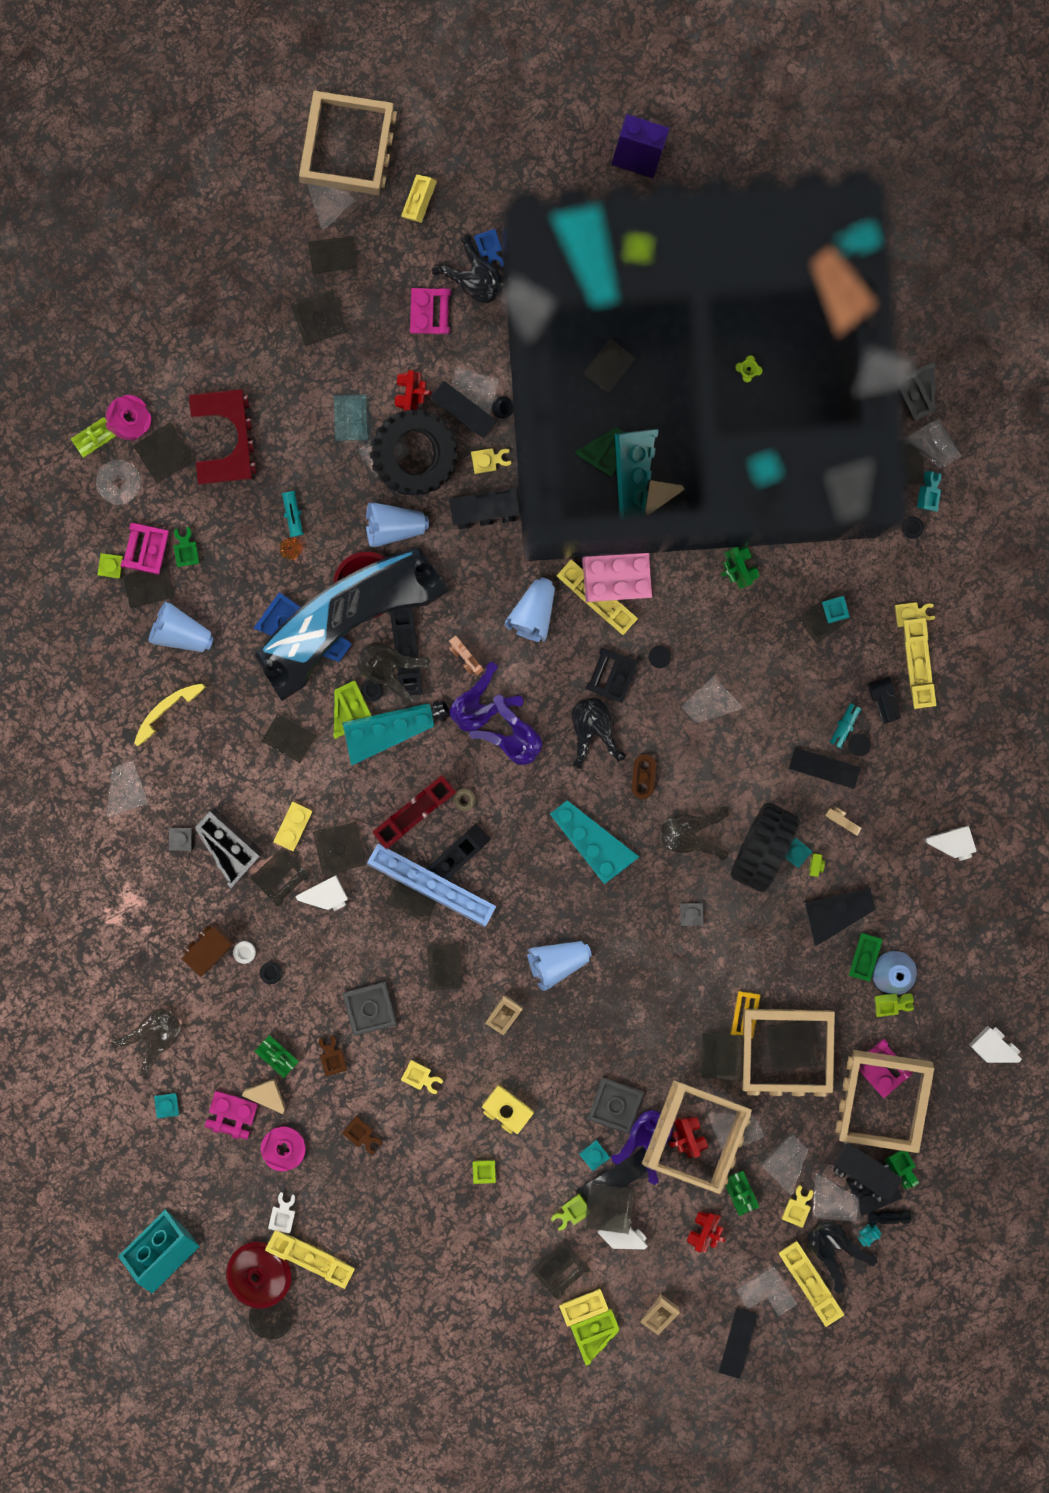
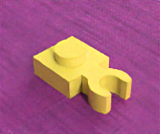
M493 448L471 452L474 473L480 474L497 471L496 464L502 466L511 465V461L504 462L501 458L503 454L509 453V449H502L498 454H494Z
M917 602L894 605L897 627H903V620L926 617L927 621L935 619V616H927L925 613L927 608L934 607L933 604H925L920 609H918Z
M413 1060L410 1061L401 1078L403 1082L419 1090L425 1085L428 1091L433 1094H437L438 1091L432 1088V1082L437 1081L441 1084L443 1082L438 1076H428L431 1069Z
M798 1185L796 1188L797 1198L796 1200L789 1198L781 1219L803 1228L811 1206L805 1203L812 1198L813 1190L810 1189L806 1196H802L800 1193L802 1186Z

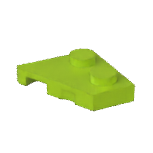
M355 680L335 689L333 736L336 739L345 735L343 722L372 715Z

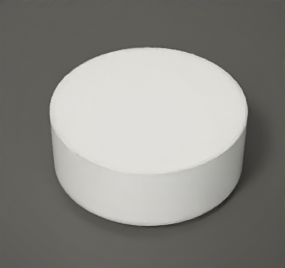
M248 941L239 942L233 950L235 960L242 964L251 962L256 955L254 945Z

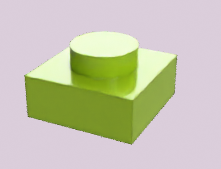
M101 553L97 575L120 579L122 571L120 564L124 557Z
M812 853L808 875L819 877V872H824L825 860L822 859L821 854Z
M495 1160L473 1161V1184L496 1183Z

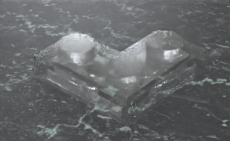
M774 1266L736 1289L747 1309L767 1298L777 1315L780 1316L797 1305Z

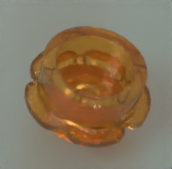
M295 538L284 539L280 543V554L284 558L293 560L301 552V545L297 543Z

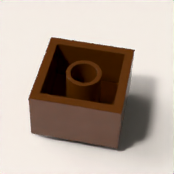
M217 924L213 927L208 925L198 935L201 939L197 943L191 942L182 951L185 955L181 959L200 978L235 944Z

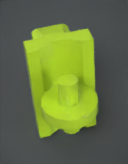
M105 417L71 438L83 458L116 437L113 432L107 429Z

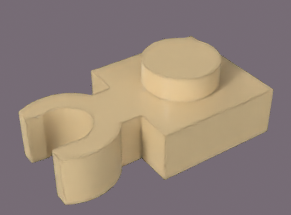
M837 807L833 810L831 808L826 810L824 816L851 833L858 835L861 831V827L845 818L847 813Z

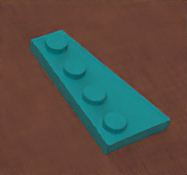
M599 206L552 215L593 306L617 302Z
M659 429L615 434L619 515L645 513L648 498L647 484L648 480L651 479L652 473L650 471L652 457L654 458L656 449L653 447Z
M429 703L342 723L351 766L434 727Z
M568 800L550 813L604 884L639 858L638 855Z

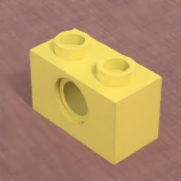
M499 1084L482 1105V1108L485 1109L483 1113L493 1121L495 1118L503 1123L501 1127L510 1134L513 1131L518 1134L534 1114L531 1108ZM502 1106H511L513 1113L507 1117L503 1116L500 1113Z

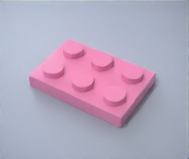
M649 553L582 558L586 602L652 598Z

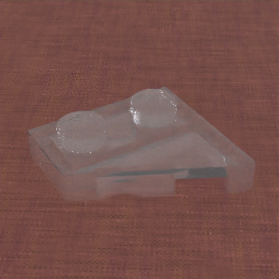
M791 1133L760 1165L792 1195L795 1191L794 1187L798 1176H800L808 1149Z

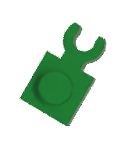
M186 527L187 534L184 537L179 535L178 529L174 530V535L180 543L173 545L177 568L200 564L196 542H189L192 535L190 527Z

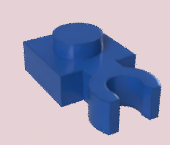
M495 228L474 235L481 257L487 255L488 263L491 264L493 260H498L500 266L503 267V259L496 253L502 250Z

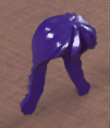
M494 662L487 664L485 674L481 676L474 687L462 693L452 703L450 709L451 719L465 732L475 731L486 725L491 716L499 712L495 703H490L489 705L479 704L480 695L486 690L493 673L498 667ZM521 696L504 698L506 707L513 705L522 706L524 702Z
M496 695L493 698L500 715L512 727L513 735L505 737L499 733L479 731L477 729L469 732L470 737L473 739L483 738L485 741L498 745L515 764L526 765L534 762L542 749V741L539 734L529 724L520 721L515 716V713L505 706L502 695Z
M650 1110L638 1117L631 1128L627 1143L619 1154L611 1156L612 1163L620 1164L629 1158L630 1154L639 1146H644L647 1151L659 1120L660 1112ZM673 1127L671 1128V1131H670V1133H669V1136H668V1139H667V1141H666L665 1146L667 1145V1143L669 1142V1140H670V1138H671V1135H672V1132H673ZM646 1167L649 1178L648 1182L654 1185L659 1183L656 1170Z

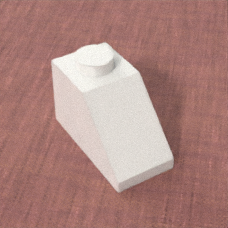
M967 825L924 838L925 843L953 858L958 857L959 861L971 858V853L977 852L970 828Z
M337 875L296 896L298 901L326 910L333 908L334 911L346 906L344 901L349 899Z

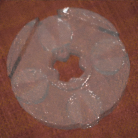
M113 460L106 463L100 468L96 477V487L99 494L104 500L115 505H124L131 502L141 489L142 482L138 470L124 460ZM117 476L125 480V484H122L120 489L113 485V481L116 480Z

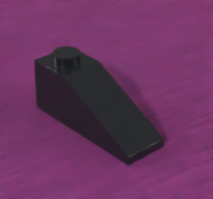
M795 747L788 769L855 789L861 767Z
M474 824L426 869L447 880L491 839L477 824Z

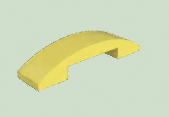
M572 559L558 573L557 577L622 635L637 621L638 618L617 600L586 602L583 569Z
M926 617L903 620L906 660L913 707L918 709L936 706Z
M204 684L189 686L161 701L142 723L136 736L135 744L137 746L142 745L156 732L151 724L181 697L190 702L206 686Z
M277 1230L274 1231L265 1248V1251L308 1269L344 1289L355 1268L338 1258Z
M797 1241L778 1252L826 1327L844 1316L841 1308Z

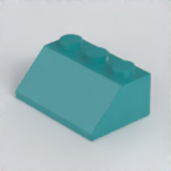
M165 1209L118 1257L136 1283L153 1294L200 1246L192 1235Z

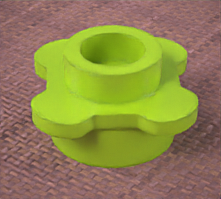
M630 236L628 238L629 250L626 252V257L630 260L638 258L641 261H647L650 257L648 248L651 245V240L647 237L642 239ZM636 247H641V250L637 251Z
M748 356L744 362L736 365V371L741 373L744 382H751L754 376L762 373V368L758 366L753 356Z

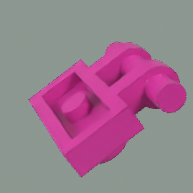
M216 1090L209 1113L217 1115L216 1121L207 1119L205 1128L212 1129L214 1133L219 1134V1132L232 1135L234 1139L242 1138L247 1140L250 1131L243 1130L242 1125L243 1123L252 1125L258 1103ZM224 1117L235 1120V1127L223 1124Z

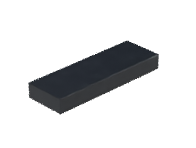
M444 380L430 397L431 400L483 439L497 422L496 419Z
M735 1308L718 1373L740 1379L756 1323L757 1313Z

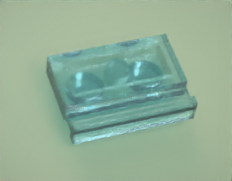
M366 395L334 396L335 441L368 440Z

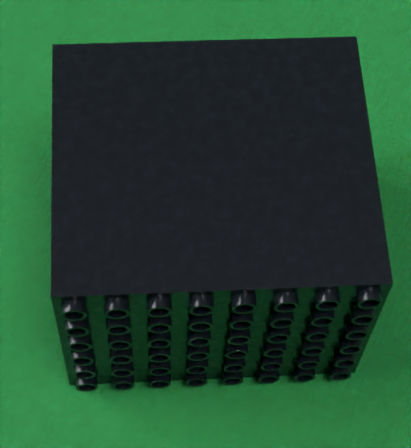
M852 169L844 171V177L840 178V182L826 183L825 172H806L797 174V180L793 181V185L778 186L777 175H760L750 177L749 184H746V188L730 189V179L714 178L701 181L702 187L697 192H683L682 182L669 181L655 183L652 195L635 196V185L629 184L606 187L605 198L588 199L587 188L559 190L558 201L540 202L539 191L511 193V204H502V244L524 562L880 538L908 524L885 179L873 180V169ZM599 206L617 302L593 306L552 215ZM874 221L881 246L858 253L857 248L854 247L849 254L841 255L840 251L846 249L848 244L846 241L837 243L836 239L839 236L851 237L853 236L851 229ZM630 236L642 239L647 237L651 240V245L648 248L650 257L647 261H641L638 258L630 260L626 257V252L629 250L628 238ZM636 247V250L640 251L641 247ZM830 248L834 250L876 303L869 310L872 314V325H867V313H865L837 335L833 319L829 313L825 297L812 266V263ZM748 356H753L755 362L762 368V373L754 376L751 382H744L741 373L736 371V365L744 362ZM871 385H876L877 399H872ZM615 427L623 432L659 429L658 436L655 437L653 448L656 449L654 458L652 457L650 471L652 473L651 479L648 480L646 491L649 490L650 481L682 485L684 490L653 513L619 515L617 468L610 477L575 455V452ZM773 453L781 476L758 484L750 461ZM872 461L864 514L840 521L826 475ZM756 491H767L773 497V507L766 514H757L750 508V497ZM684 496L690 499L691 503L685 511H675Z

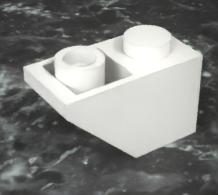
M987 1026L969 1044L987 1063H1019L1022 1060L1018 1056L1020 1051L1012 1043L1007 1045L1002 1040L1005 1036L996 1027L992 1030Z
M616 1211L597 1229L598 1234L613 1249H645L648 1247L645 1242L647 1237L639 1229L635 1231L630 1226L632 1221L624 1213L620 1215Z

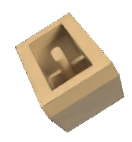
M650 481L645 513H653L681 493L684 490L683 486Z
M503 995L485 1024L504 1036L521 1013L523 1006Z
M275 1078L245 1089L242 1094L243 1097L281 1114L285 1111L286 1107Z
M660 1294L640 1322L659 1335L680 1313L679 1307Z

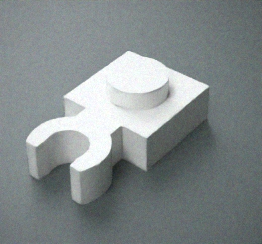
M281 1192L278 1196L280 1208L273 1207L268 1229L290 1234L295 1212L290 1211L289 1207L294 1204L295 1195L291 1196L290 1202L285 1203L282 1200L283 1193Z

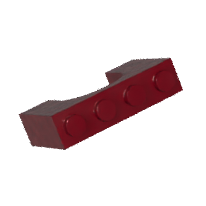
M240 389L189 395L192 419L224 417L235 425L238 433L237 445L230 455L222 459L196 462L198 485L253 480V475L256 474L255 461H251L250 452H254L253 439L248 437V430H252L251 418L246 417V408H249L248 394L244 395V391Z
M442 774L372 831V833L383 847L387 849L457 791Z

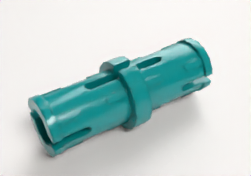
M295 491L281 493L285 508L284 518H287L290 538L304 535L300 520L302 513L301 510H298ZM290 504L292 505L295 524L293 523Z
M851 703L848 704L849 706L842 719L838 720V727L829 740V743L834 745L839 737L840 739L836 747L842 749V745L849 732L853 731L854 727L852 726L862 711L861 708L856 707L854 713L851 714L855 706Z

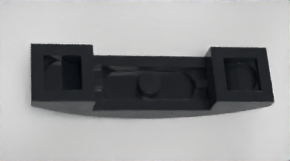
M412 607L395 609L390 611L400 694L401 697L422 695L423 688Z
M644 1146L634 1151L629 1158L620 1164L613 1166L595 1179H591L576 1189V1193H580L591 1208L645 1174L647 1169L642 1164L646 1154Z

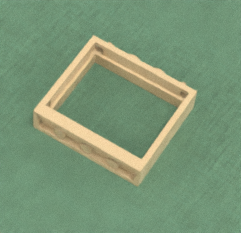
M313 91L299 173L300 183L379 195L380 188H385L386 175H383L384 167L389 166L390 154L386 153L387 146H392L394 133L390 132L391 124L395 125L397 111H393V103ZM322 103L385 113L374 181L311 171Z
M743 1009L742 1090L747 1091V1095H760V1091L769 1092V1095L782 1096L783 1092H792V1096H805V1092H814V1096L826 1097L827 1093H833L835 1012L833 1010ZM751 1019L827 1021L825 1085L750 1083Z
M853 1050L852 1057H848L846 1069L849 1070L848 1078L845 1077L843 1081V1091H846L845 1098L840 1099L839 1112H842L841 1120L836 1121L835 1133H838L839 1141L919 1153L934 1073L933 1062ZM860 1064L921 1073L909 1141L848 1131Z
M673 1080L642 1164L653 1170L720 1194L724 1185L728 1183L727 1175L729 1170L735 1165V1154L737 1148H740L744 1141L743 1133L745 1127H748L751 1122L749 1119L752 1110ZM685 1092L737 1111L711 1182L658 1163Z

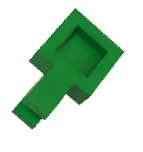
M898 1150L885 1159L891 1171L903 1178L901 1184L905 1190L919 1184L917 1177L912 1172V1169L916 1166L908 1151Z

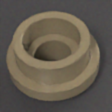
M460 789L455 793L453 803L457 809L468 811L475 804V795L469 789ZM465 795L469 798L467 804L460 802L461 796Z

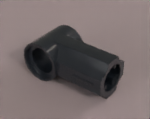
M890 677L868 683L872 700L876 702L882 724L901 719L894 697L895 690Z

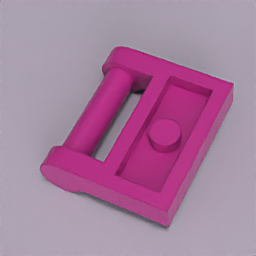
M411 288L410 334H450L448 319L449 297H451L452 289ZM434 296L440 297L439 327H433Z
M130 523V536L124 560H121L120 567L160 575L169 531ZM139 533H144L139 561L133 562Z
M882 1039L868 1051L896 1056L888 1047L889 1043L885 1039ZM860 1064L859 1071L883 1098L914 1073L913 1071L897 1069L900 1074L895 1078L886 1067Z

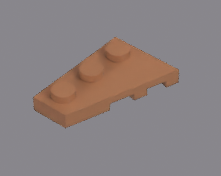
M832 248L812 263L837 335H839L873 308L876 303Z

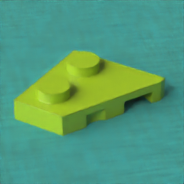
M612 1308L570 1326L586 1366L592 1362L595 1356L620 1331Z

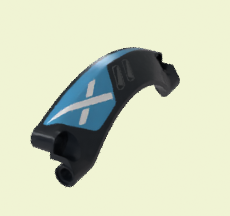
M417 547L368 565L326 588L285 621L264 645L257 650L255 659L269 679L274 691L283 701L306 686L314 667L321 657L336 641L356 626L377 615L395 609L427 606L450 590L441 576L437 574L423 551Z

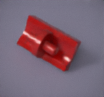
M408 370L407 373L397 375V386L406 387L405 395H396L394 403L396 407L402 408L404 411L417 410L419 404H424L425 396H432V391L426 390L427 382L421 381L422 373Z
M678 1118L674 1120L676 1131L672 1132L674 1140L669 1142V1146H677L678 1152H685L687 1158L701 1156L700 1152L708 1148V1144L704 1136L695 1139L692 1131L700 1128L698 1118Z
M698 1212L695 1223L704 1227L702 1233L699 1234L691 1231L687 1238V1242L695 1247V1251L706 1253L709 1245L716 1249L718 1241L725 1243L727 1238L721 1235L724 1228L718 1225L721 1215Z

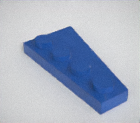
M279 592L254 629L272 636L301 607ZM341 637L323 656L340 662L352 644Z

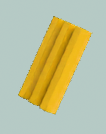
M738 991L731 1035L743 1037V1017L740 1032L736 1031L742 996L746 997L744 1009H749L751 998H755L753 1009H758L760 994ZM751 1019V1039H753L756 1020Z

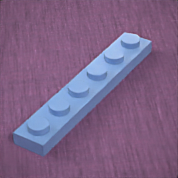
M377 844L367 862V865L483 927H486L496 908L495 905L401 855L385 849L380 844Z

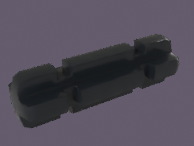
M898 1211L870 1212L867 1214V1222L870 1225L877 1223L898 1224L899 1222L909 1224L911 1223V1213L909 1211H901V1213H898Z

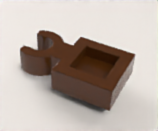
M334 1035L330 1036L332 1040L330 1045H325L323 1039H319L320 1047L326 1052L320 1054L326 1077L348 1070L342 1049L335 1050L334 1048L336 1044Z
M357 1115L342 1132L358 1148L364 1143L367 1152L372 1155L375 1151L371 1149L370 1144L376 1142L378 1145H382L381 1139L370 1136L373 1129Z

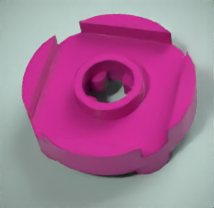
M124 395L123 397L116 398L111 402L106 411L107 429L121 439L137 440L149 429L151 424V414H148V410L145 408L147 405L140 398L133 395ZM130 413V418L133 421L127 422L123 415Z
M288 1126L273 1128L265 1135L261 1143V1154L265 1163L276 1171L285 1172L297 1167L302 1162L306 1152L303 1136L297 1130ZM286 1143L290 1151L285 1152L284 1155L279 1154L280 1150L277 1149V1145Z

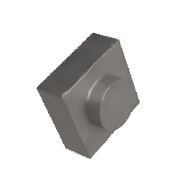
M169 828V850L192 851V828Z
M680 903L681 926L703 925V903Z

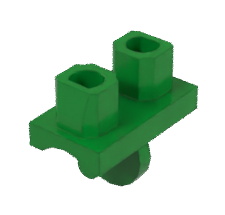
M735 547L724 552L727 561L723 562V566L726 571L720 573L721 577L728 575L731 583L736 581L739 590L753 584V581L760 577L755 566L749 569L745 566L744 561L751 558L748 547L739 549Z
M270 1034L254 1051L283 1078L299 1062Z
M743 1170L728 1176V1183L725 1186L738 1215L741 1216L759 1208Z

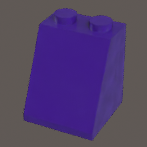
M626 114L611 165L653 179L669 128Z

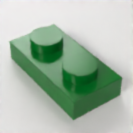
M860 933L848 973L849 976L868 982L871 981L883 939Z

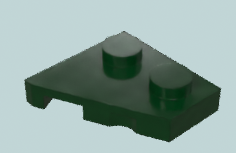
M615 427L581 449H578L575 455L611 477L617 468L615 434L625 432Z

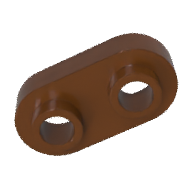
M646 754L638 756L633 763L631 790L639 799L650 797L654 791L656 763L651 756ZM643 761H646L649 764V767L646 770H643L640 767V764ZM641 783L647 786L644 792H640L638 789Z

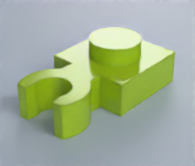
M896 993L875 996L876 1017L898 1015V1010H914L913 995L909 993L897 997Z
M579 1193L561 1206L564 1211L563 1213H555L551 1220L562 1219L563 1224L558 1227V1230L561 1231L566 1228L568 1221L571 1220L573 1225H575L593 1211Z

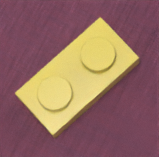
M416 174L401 217L422 223L437 182L436 180Z
M292 802L273 842L294 851L313 811Z
M601 1288L559 1304L567 1327L609 1310Z

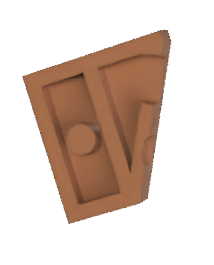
M457 636L449 640L452 645L448 648L456 657L461 655L465 660L463 666L470 675L475 673L478 676L484 671Z

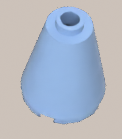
M374 502L368 503L366 519H369V526H366L369 545L372 547L422 535L425 529L429 527L428 516H424V513L421 511Z
M543 577L540 580L535 579L507 617L504 626L510 631L512 627L517 630L516 634L536 642H540V639L545 642L555 587L552 585L553 582Z
M164 602L157 614L156 623L154 622L148 641L154 645L204 652L205 649L209 650L213 642L211 632L171 603Z
M582 941L534 947L527 950L530 953L527 954L532 974L540 979L541 982L537 984L542 991L550 989L587 964L589 957L592 956L588 944L584 945Z
M889 951L877 958L872 976L874 983L882 992L900 995L907 992L914 985L917 970L914 961L907 954L900 951ZM901 972L900 977L896 979V974Z

